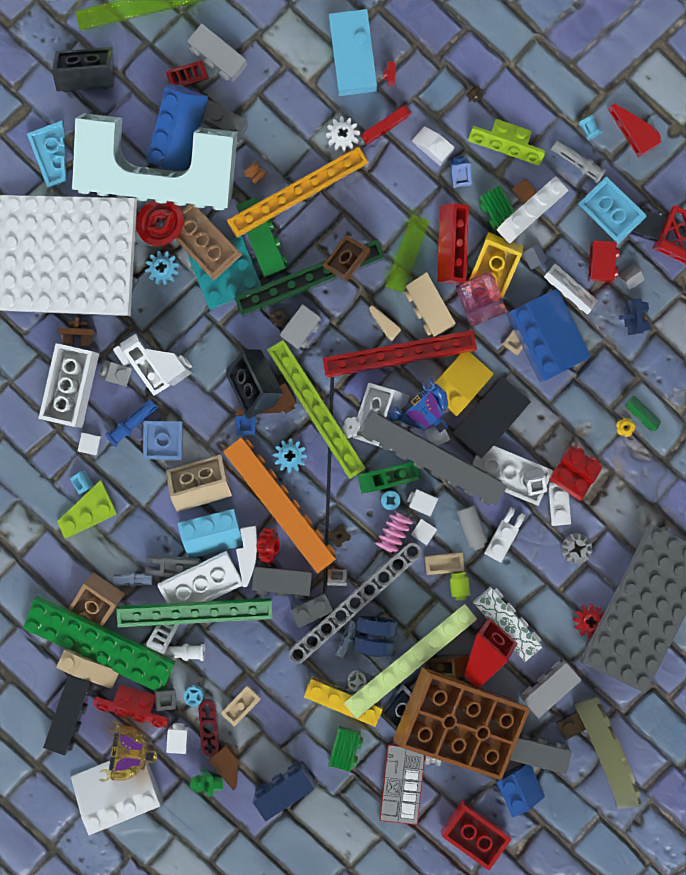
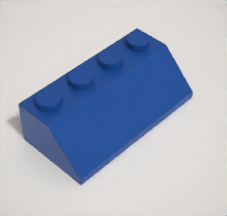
M173 83L165 87L147 162L163 168L189 169L192 159L193 135L201 126L208 96Z

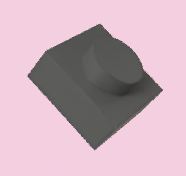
M174 688L155 690V709L157 711L176 709V690Z

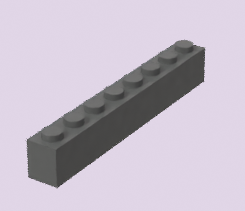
M372 409L360 427V432L363 434L362 437L366 440L379 442V446L387 451L390 449L394 450L399 458L403 460L408 458L414 461L412 464L416 467L429 469V473L436 478L442 476L447 479L446 482L455 488L457 485L464 488L463 492L472 497L474 494L480 497L479 500L486 505L491 503L496 506L507 488V484L504 481Z

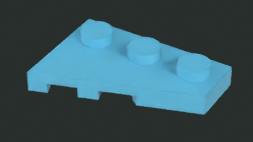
M61 120L28 133V139L47 188L50 189L67 182L64 121Z

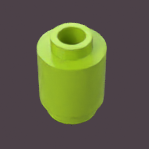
M466 572L451 573V578H449L451 597H455V600H466L467 596L470 595L469 577L466 575Z

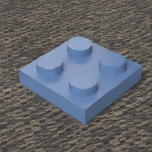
M144 421L143 459L182 460L183 422Z

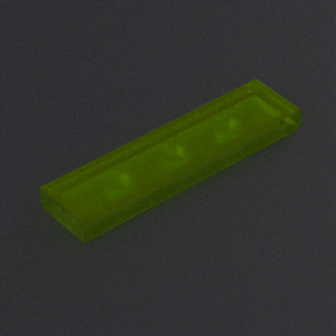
M411 215L385 287L403 293L430 221Z

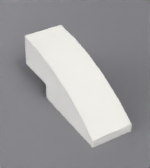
M257 525L240 529L243 547L237 548L236 551L243 587L248 586L257 560Z

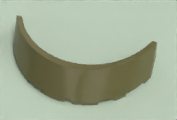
M595 695L575 702L574 706L591 739L609 782L617 809L642 806L635 778L600 701Z

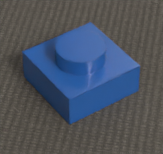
M245 415L236 416V435L256 434L255 416L247 419Z

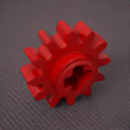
M264 528L263 533H260L257 539L256 548L261 562H273L274 557H277L280 549V540L277 538L278 533H276V529Z
M589 604L587 609L581 605V612L575 610L578 618H572L574 622L578 623L574 626V629H581L579 635L583 636L586 633L587 638L590 639L604 613L599 614L601 611L599 606L594 609V606ZM589 617H591L594 620L593 623H590V625L586 623V620H589Z

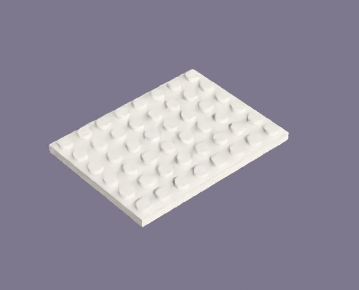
M0 195V311L131 316L137 199Z

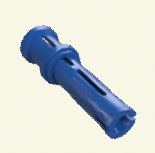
M149 399L124 422H118V426L111 432L105 433V436L117 447L118 442L125 436H130L131 430L158 409L157 405Z

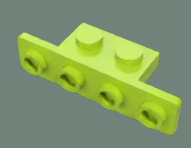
M495 119L492 131L473 126L468 139L469 142L538 166L541 164L546 152L543 149L528 145L531 130L499 119Z

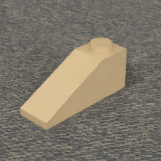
M67 648L64 650L56 668L75 677L111 689L119 675L111 668Z

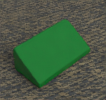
M632 396L625 404V407L649 431H657L661 421L637 397Z

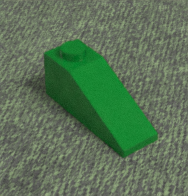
M412 461L359 474L357 477L361 494L421 479L419 469L412 464L414 462Z

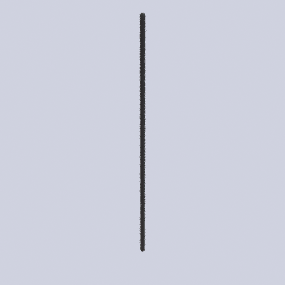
M331 377L329 412L333 416L334 377ZM329 447L325 521L326 546H328L332 455ZM328 566L324 568L323 592H326V594Z

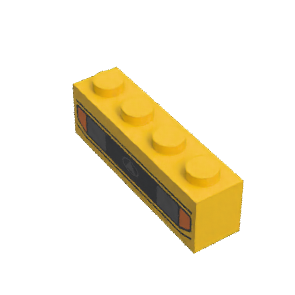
M311 676L304 693V698L354 718L343 703L355 693ZM376 702L357 720L376 727L383 710L382 704Z

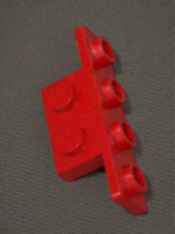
M119 685L114 702L98 697L94 698V706L99 711L107 712L108 710L114 712L119 717L128 716L136 722L144 723L145 721L152 723L151 725L157 728H167L169 718L151 713L155 703L154 694Z

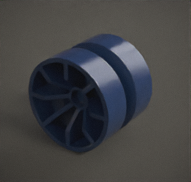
M358 616L356 630L367 635L355 637L354 650L374 657L393 656L396 642L385 637L397 635L398 621L381 617Z

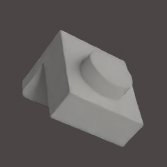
M105 360L104 364L100 366L99 378L127 387L132 368Z

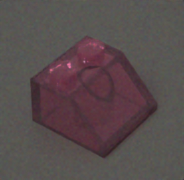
M491 271L456 285L466 317L472 327L508 313Z

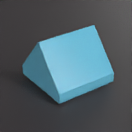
M86 470L80 471L70 478L79 495L94 487Z

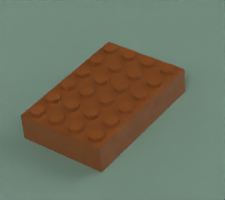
M422 667L393 740L401 748L502 780L530 708L521 701L481 687L478 689L475 685Z

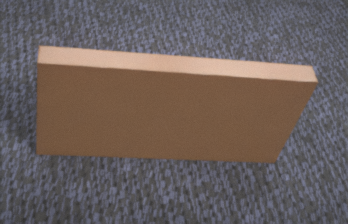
M188 204L182 210L185 217V225H183L178 239L175 240L214 281L242 254L199 208L194 207L193 204Z

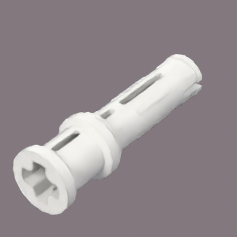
M189 644L168 646L164 655L169 658H182L184 661L189 659L204 661L205 644H201V646H189Z

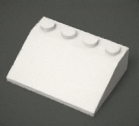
M143 749L129 752V755L119 756L115 758L114 762L115 769L119 760L128 757L140 760L139 766H131L127 770L114 771L113 769V771H109L110 761H107L71 776L81 818L88 835L161 806L163 798Z

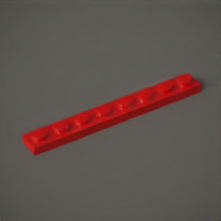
M471 330L329 356L322 359L325 376L329 378L476 351L477 345L474 331Z

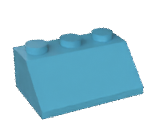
M236 508L177 523L188 558H196L243 546Z

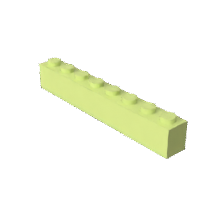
M464 604L343 704L354 718L357 719L475 622L477 618Z

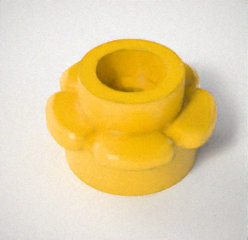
M623 418V420L617 422L616 427L619 435H624L625 437L632 435L635 430V424L631 422V419Z

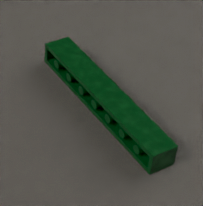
M378 239L364 244L370 249V254L358 270L385 259ZM325 260L236 296L234 299L241 316L245 317L339 278L323 267V264L326 262Z

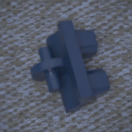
M641 299L626 301L624 315H620L619 320L625 321V327H628V335L641 334L644 331L650 330L649 320L642 319V313H647L649 310L648 302L641 301Z

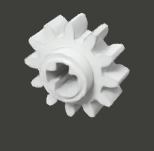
M342 116L340 117V122L333 119L334 126H327L331 133H326V138H332L328 144H335V151L342 147V151L345 152L347 146L352 150V142L358 143V139L355 136L360 135V131H354L357 128V123L351 125V118L344 122ZM340 131L343 133L347 132L345 138L340 136Z

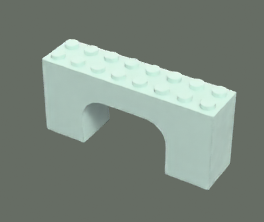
M84 113L75 118L72 189L78 190V193L89 194L91 191L97 192L99 196L115 194L118 198L132 196L140 201H147L148 198L155 199L157 203L173 201L175 205L190 203L197 208H205L206 205L213 206L215 210H224V208H228L232 201L238 132L199 127L193 135L190 168L184 171L163 170L135 166L124 158L121 151L122 118Z

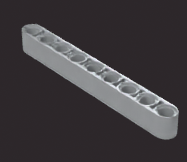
M408 542L338 604L333 612L327 614L291 647L289 653L290 660L297 664L305 661L420 557L421 548L415 542ZM410 546L417 547V554L409 556L407 549ZM395 559L403 561V566L400 569L393 567L392 564ZM381 572H387L389 578L383 582L378 579V575ZM366 585H373L375 591L372 594H366L364 587ZM354 597L361 601L357 607L350 605V600ZM337 611H344L346 617L343 620L337 619L335 616ZM324 623H328L332 626V630L326 633L322 631L321 626ZM314 636L318 642L315 645H310L307 642V638ZM295 649L302 650L303 656L301 658L294 657L293 651Z

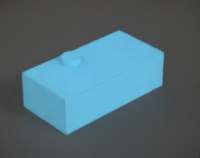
M367 9L329 14L338 95L345 96L376 92L377 82Z

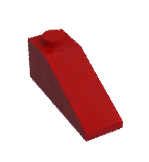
M615 103L609 107V113L638 158L661 143L660 133L657 129H653L650 124Z

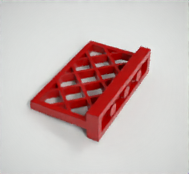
M673 205L658 241H655L652 249L686 265V249L682 240L686 239V236L681 238L677 228L686 225V210ZM676 212L682 214L684 222L676 225L674 220ZM673 229L677 240L671 242L665 239L668 231Z

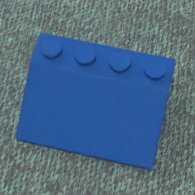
M558 289L506 314L539 382L546 381L591 357Z

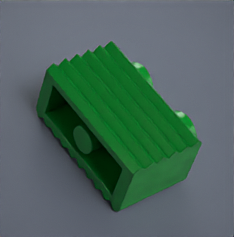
M501 186L494 188L479 198L478 206L480 210L488 215L489 219L487 221L491 229H496V232H498V227L515 212Z
M338 726L328 766L348 772L351 771L352 767H356L358 756L355 755L357 748L361 749L363 737H360L361 731Z

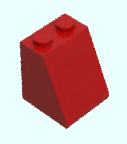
M490 617L485 621L475 638L464 674L468 681L478 689L509 660L518 644Z

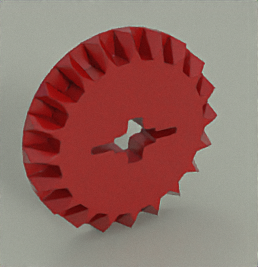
M153 200L140 210L136 220V230L139 237L147 244L156 247L165 246V244L172 243L174 239H178V235L182 232L183 225H185V217L182 209L175 205L173 201L157 203ZM159 220L164 221L162 227L158 225Z

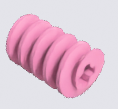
M394 511L396 515H389L393 521L386 522L389 529H382L386 535H379L382 543H375L391 553L392 551H399L396 544L402 545L403 543L399 537L405 538L406 535L402 531H409L406 524L413 523L410 518Z

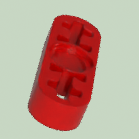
M407 105L402 106L365 131L361 138L366 145L373 142L407 119L412 112Z

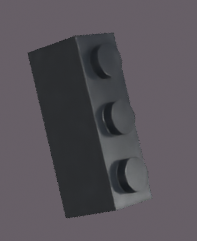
M113 47L56 51L52 68L56 91H88L97 88L109 89L114 87Z
M242 349L226 373V376L246 418L250 419L275 406L283 392L262 350Z

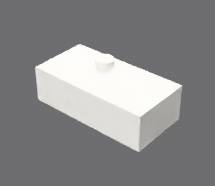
M55 344L39 419L72 427H83L99 353Z

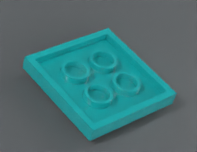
M242 235L238 238L229 239L242 256L214 281L190 255L188 256L209 310L234 301V297L262 286Z

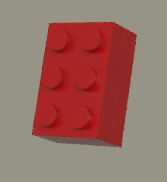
M463 799L440 830L444 839L487 870L492 868L512 840L509 832Z

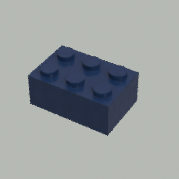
M303 761L299 764L297 762L291 764L287 768V772L276 774L272 778V782L267 785L263 783L256 788L257 792L254 794L253 804L265 822L314 790L315 779Z

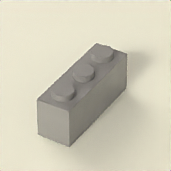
M203 24L197 28L187 41L190 52L196 57L200 55L204 58L203 62L211 69L215 67L220 71L218 74L226 81L229 79L234 82L248 65L245 58Z
M564 660L556 662L547 675L543 674L537 679L538 683L535 686L528 687L522 693L521 699L538 718L582 680Z

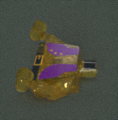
M109 721L115 724V728L113 730L107 729V731L111 733L118 731V733L114 734L109 770L103 769L100 771L107 774L106 779H99L101 782L109 779L112 781H126L138 775L139 771L145 770L146 762H156L157 752L148 750L149 743L144 742V736L135 728L122 724L119 726L116 721Z

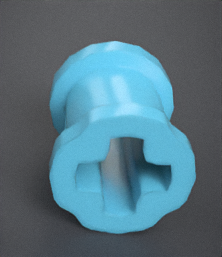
M594 115L579 122V126L583 127L588 141L603 132L594 121Z

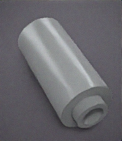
M475 505L458 510L457 514L469 548L473 547L474 550L485 547L484 543L488 541Z

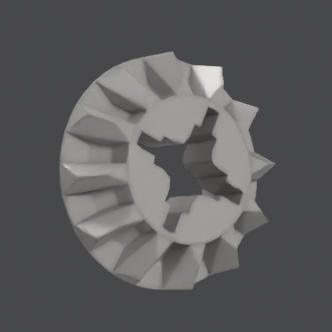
M578 533L566 537L561 547L564 558L573 564L584 563L593 552L590 540ZM575 543L578 546H585L580 550V556L577 552H570L575 548Z

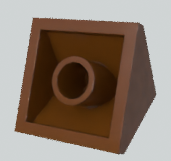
M346 235L323 264V267L347 284L369 256L370 249Z

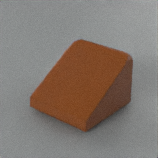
M526 178L511 190L522 205L537 193Z

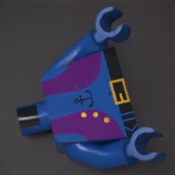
M430 376L429 383L423 380L424 390L401 409L403 412L400 413L397 406L392 407L393 412L396 414L388 413L390 420H399L409 426L423 430L433 425L439 433L448 427V424L442 418L449 411L447 393L438 384H434V378Z

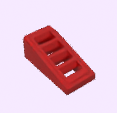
M202 60L165 71L170 84H180L186 88L209 79ZM199 67L202 76L198 77L195 68ZM189 70L193 72L194 78L192 79L188 73ZM181 73H185L186 81H183ZM174 76H178L179 83L175 82Z

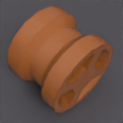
M258 161L251 164L244 172L245 177H249L254 186L260 183L268 174L265 169L260 167Z

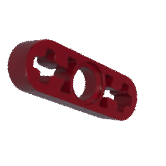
M205 699L198 708L201 750L204 755L213 756L219 749L217 707L213 700ZM206 704L213 708L209 712V717L213 716L214 719L207 718L203 720V717L206 718L207 716L206 710L202 709ZM205 723H212L214 731L207 733L203 728ZM204 736L212 737L211 744L215 745L212 751H209V748H205L209 741L208 738L204 739Z

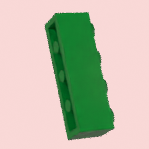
M255 197L236 205L238 213L258 203V198ZM271 220L247 232L265 279L287 271L285 266L288 265L285 255H280L278 250L281 247L278 237H273L271 230L274 229Z

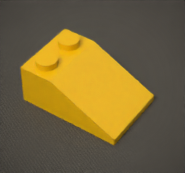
M488 232L465 290L501 304L523 253L524 246L513 241L509 244L504 238Z
M465 352L455 359L434 384H438L446 391L448 409L454 416H458L494 373L472 353Z

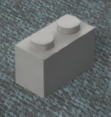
M302 304L281 332L280 337L299 350L301 347L304 349L311 340L308 338L312 332L316 333L321 327V318Z

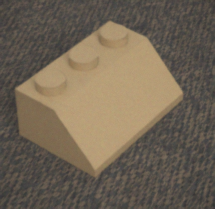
M428 273L423 274L405 287L404 295L408 302L412 301L416 308L413 310L417 318H422L425 325H423V328L428 336L436 337L456 324Z
M222 455L166 470L170 498L176 512L232 496Z

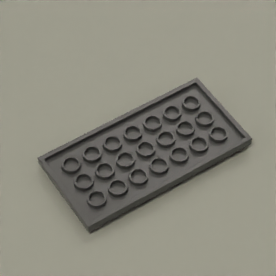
M649 524L580 662L646 694L686 616L685 541L653 524Z

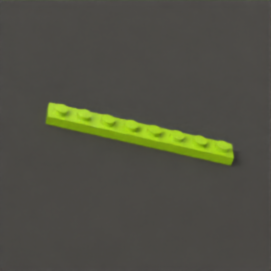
M284 340L267 349V352L347 477L351 479L365 470V466Z

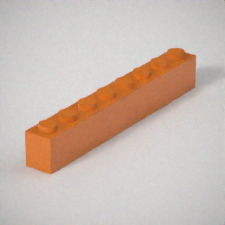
M241 437L223 451L318 574L336 560L334 556L336 554L335 550L330 544L326 546L322 541L324 536L318 529L315 531L312 528L311 524L313 522L307 514L302 515L299 511L301 506L295 499L291 501L287 495L290 492L283 483L281 485L278 484L275 480L278 477L272 469L267 470L264 466L266 461L260 454L256 455L252 450L254 446L248 438L244 440Z

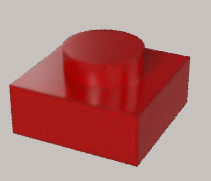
M388 62L387 68H384L383 80H387V86H395L396 62Z

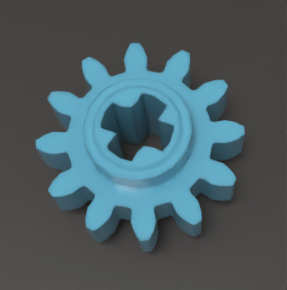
M158 251V257L150 255L153 261H146L150 268L146 269L145 272L152 273L149 279L154 280L156 278L155 283L157 285L163 281V284L166 286L168 279L172 282L175 281L172 276L179 275L175 268L180 267V265L177 263L173 264L176 257L173 256L169 259V252L162 256V253ZM161 264L165 267L167 266L163 273L158 270V268H161Z
M292 439L289 440V444L282 441V448L279 446L275 447L279 451V453L273 454L274 457L279 458L275 464H282L281 471L285 467L288 468V473L291 472L292 467L299 471L297 465H305L301 460L302 458H307V455H302L306 448H299V441L295 445ZM289 450L293 451L292 454L296 455L295 458H292V461H288V458H285V454H288Z

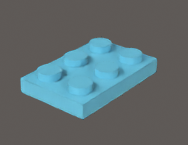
M607 177L578 203L618 244L647 217Z

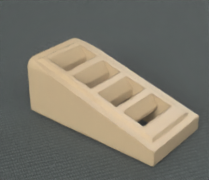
M371 305L369 308L371 315L389 341L392 342L400 333L401 328Z

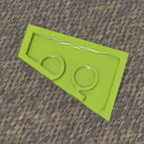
M100 480L57 521L65 539L118 514L103 481Z

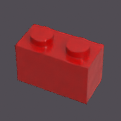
M593 241L590 243L588 281L611 283L617 278L618 266H615L616 259L619 258V247H616L617 242Z

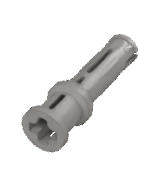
M557 140L551 149L579 168L580 172H582L581 174H586L594 179L596 184L607 170L594 164L592 159L587 160L560 140Z

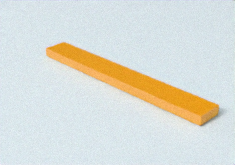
M358 146L231 217L227 222L238 238L362 168L369 162Z

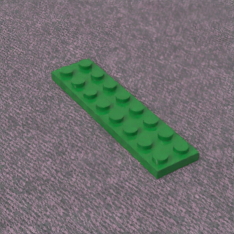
M40 596L34 598L23 629L65 649H71L154 691L164 689L176 663L175 660Z

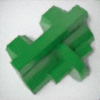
M201 769V775L193 776L189 783L190 788L194 792L203 791L207 797L213 796V791L223 790V778L219 777L218 773H209L206 769Z

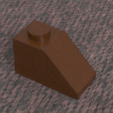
M469 654L432 656L426 661V668L452 678H458L465 674Z
M227 742L216 754L210 756L208 762L231 789L235 790L238 784L240 756L238 755V749L233 744L230 746Z

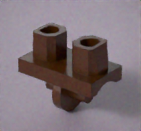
M76 315L75 321L68 320V326H75V329L59 328L58 334H61L62 345L74 346V336H81L80 346L92 347L93 337L97 335V331L93 329H81V327H88V321H82L81 315Z

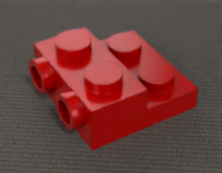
M571 445L564 452L548 480L581 501L603 467L597 458H589L584 454V450L581 447H573Z

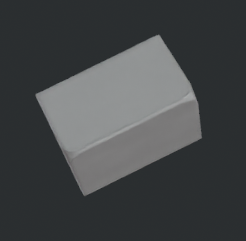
M542 469L524 472L528 496L547 492L546 477Z

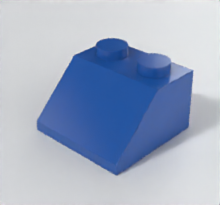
M521 764L504 772L502 780L495 778L512 818L529 811L545 797L531 765Z

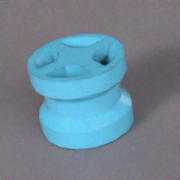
M386 491L381 496V503L384 508L394 510L400 505V497L395 491Z
M199 685L189 686L184 693V701L189 706L199 705L204 697V691Z

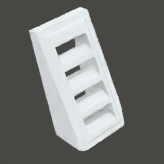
M179 624L174 626L157 625L146 647L164 655ZM161 626H164V627L170 629L171 632L169 633V632H167V631L161 629ZM158 632L168 636L167 639L157 635ZM156 638L164 642V645L154 642V639Z

